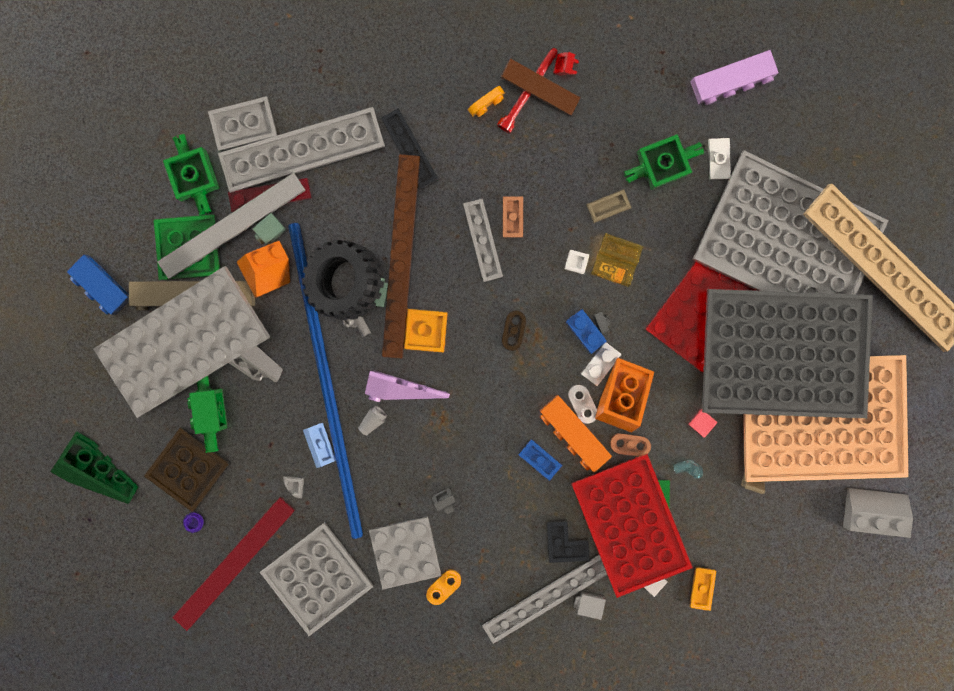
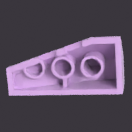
M375 370L370 371L365 394L369 395L368 399L380 402L381 399L449 398L450 393Z

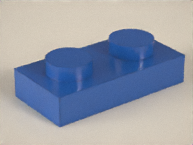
M532 439L518 454L549 481L562 467V464Z

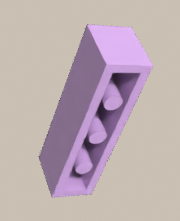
M771 50L696 76L690 82L698 104L704 102L705 105L717 101V97L724 96V98L735 95V91L739 89L747 91L754 88L756 83L761 82L762 85L774 80L773 77L779 72Z

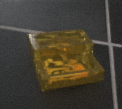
M605 233L591 274L629 287L643 246Z

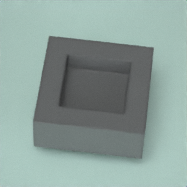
M602 312L594 314L595 323L601 334L609 331L608 326L611 324L607 314L603 315Z

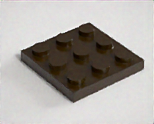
M180 427L144 477L188 510L194 512L230 463L216 452L206 453L205 444Z

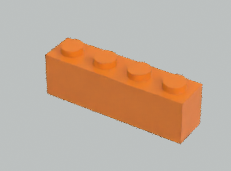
M556 395L539 410L542 413L540 418L547 426L550 423L555 428L553 433L560 441L563 439L569 444L567 449L574 456L578 454L582 458L580 463L587 471L590 469L593 472L597 471L612 457L559 395Z

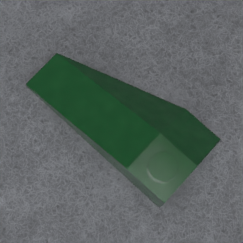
M76 431L50 472L69 483L129 504L138 486L122 470L116 468L111 462L112 459L108 455L105 456L93 440Z

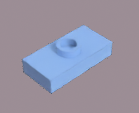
M323 423L303 430L316 468L336 461Z

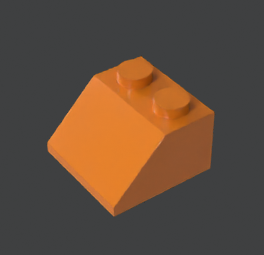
M280 241L249 252L237 261L255 298L290 283L289 258Z

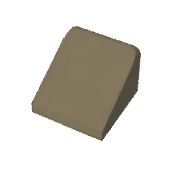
M744 474L741 483L742 487L760 494L765 493V481L746 482Z

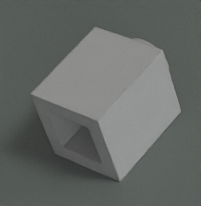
M580 591L579 596L575 597L574 608H576L578 615L601 620L606 599L602 595Z

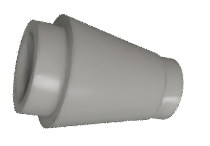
M378 406L370 408L358 427L359 431L367 436L385 422L386 413Z

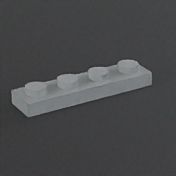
M483 199L463 203L483 282L502 278L503 275Z

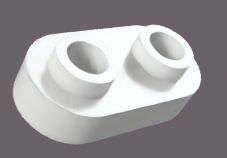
M582 385L573 386L569 390L568 396L577 417L583 423L594 422L597 409L589 391ZM578 391H581L583 394L581 399H577L575 396ZM585 410H590L591 416L585 417Z

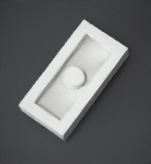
M604 343L582 371L581 375L598 386L612 368L616 359L621 356V353L608 343Z

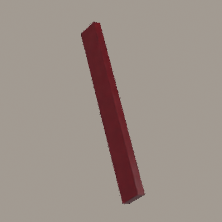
M280 497L172 618L188 631L292 515L295 509Z

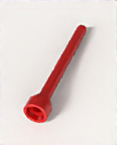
M552 48L536 73L541 76L545 74L558 53L556 48ZM525 91L522 92L509 114L505 115L504 118L501 117L497 123L500 129L506 133H511L515 127L514 119L531 94Z

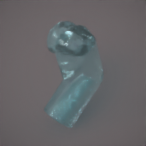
M693 460L673 464L676 474L686 471L696 479L703 476L702 467Z

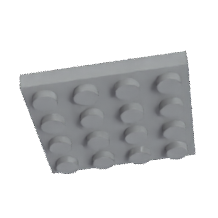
M325 522L260 571V574L308 636L374 586Z

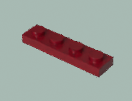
M308 178L299 179L306 191L287 203L312 199ZM275 184L228 192L231 212L233 213Z

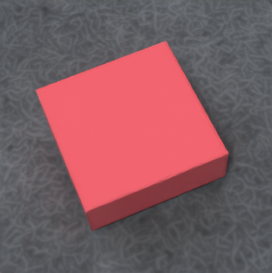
M701 409L688 425L705 438L718 422L707 413H703Z

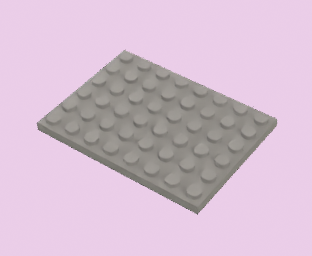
M742 151L693 260L756 291L856 295L864 278V274L803 215L824 189L747 151ZM852 203L882 233L884 232L889 220Z

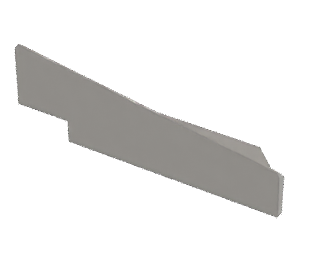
M257 346L229 362V364L245 375L257 381H261L264 377L277 382L283 371L277 363Z

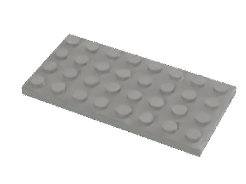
M224 266L93 350L138 418L267 340L270 336L227 266Z

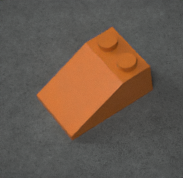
M617 358L600 398L595 419L631 433L641 426L654 371Z

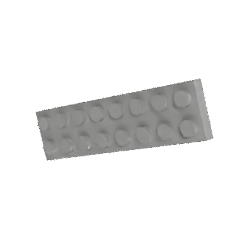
M371 107L218 153L229 192L231 193L287 177L292 173L297 174L385 147L374 108Z

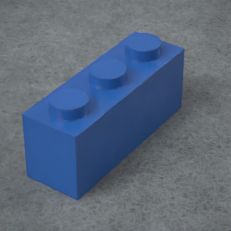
M84 254L67 271L71 276L70 280L77 286L81 285L86 290L84 292L85 295L93 301L96 300L100 304L99 308L105 314L117 315L129 302V293L91 256Z

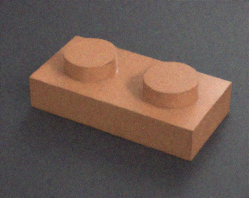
M503 197V238H523V197Z

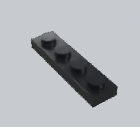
M399 108L381 117L401 155L420 156L418 177L420 189L437 181L438 177Z

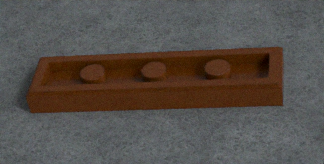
M511 58L508 60L500 77L569 116H572L581 98Z

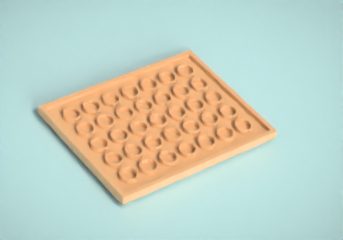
M906 355L870 356L867 419L743 414L746 482L908 477Z

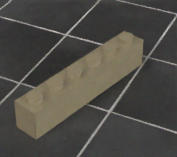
M200 281L129 282V306L136 307L137 311H147L148 307H156L157 309ZM236 281L250 305L255 306V297L247 281Z

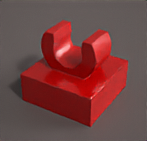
M570 52L557 54L553 74L559 76L577 74V71L572 69L573 64H579V61L574 59L575 54Z

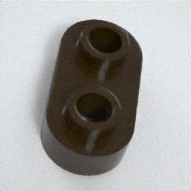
M512 311L506 317L502 344L510 351L517 350L522 344L526 317L520 311ZM514 317L519 318L520 322L518 325L512 323ZM509 337L516 339L513 345L508 343Z

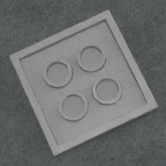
M428 516L369 530L382 590L442 575Z

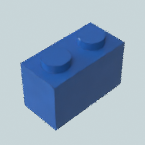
M583 309L565 321L589 354H592L607 342Z

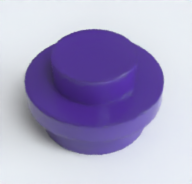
M196 512L187 514L183 520L184 528L191 533L200 531L204 525L203 517Z

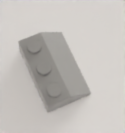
M847 488L843 528L849 531L911 538L913 515L909 495Z

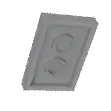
M267 96L208 111L219 152L277 136Z

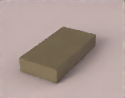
M624 189L586 204L593 223L631 209Z

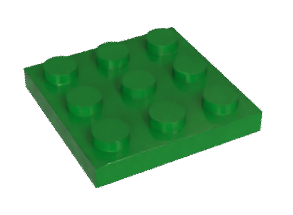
M216 215L154 219L159 280L208 277L220 269L219 248L171 279H168L158 264L159 260L216 224Z

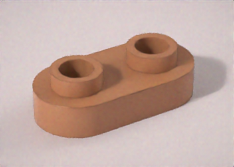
M617 433L610 440L612 450L618 454L639 457L646 453L648 454L651 450L650 441L643 436ZM620 439L623 440V445L621 447H618L616 444L617 441ZM639 442L643 443L641 450H638L636 447Z

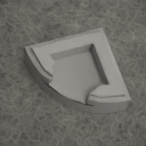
M283 476V482L287 490L294 497L302 499L304 478Z

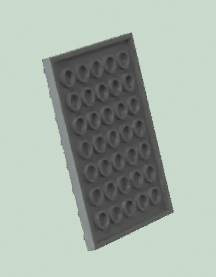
M707 289L702 412L867 419L873 295Z

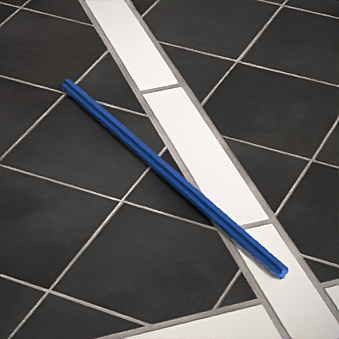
M292 223L288 225L351 536L353 539H357L363 536L318 312L315 311V307L310 306L308 303L309 297H306L303 289H306L305 285H302V278H305L303 269L308 266L300 225L299 223Z

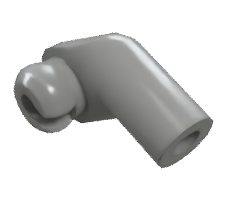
M361 316L353 320H342L345 327L357 328L362 337L371 333Z

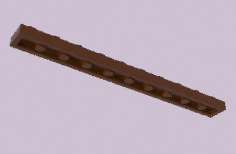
M399 154L382 357L402 359L404 353L420 156Z

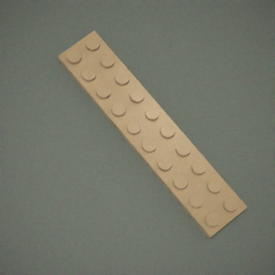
M832 183L828 184L803 215L943 352H948L954 345V303Z

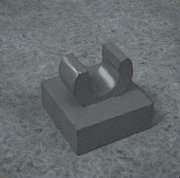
M450 487L432 496L437 511L444 508L447 515L454 511L452 504L456 501Z

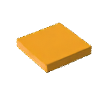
M407 309L404 349L444 352L448 312Z

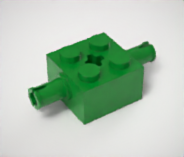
M185 134L178 135L179 138L175 136L173 141L179 155L163 160L175 197L181 202L191 198L194 199L198 214L205 215L206 212L208 214L212 211L206 194L220 188L207 150L200 147L190 151ZM191 171L195 172L192 179L188 177L191 175Z
M677 134L643 147L636 152L640 166L624 171V176L627 177L626 181L630 183L645 177L650 190L686 177L692 173L688 160L704 154L703 148L699 149L702 145L698 142L683 149ZM662 159H663V161H666V160H667L668 164H667V165H661V164H660V161H661Z
M207 375L197 382L198 390L194 393H189L190 397L187 398L189 410L192 409L193 418H190L191 429L195 431V434L204 435L206 453L219 451L216 433L228 428L222 388L212 390L209 386Z

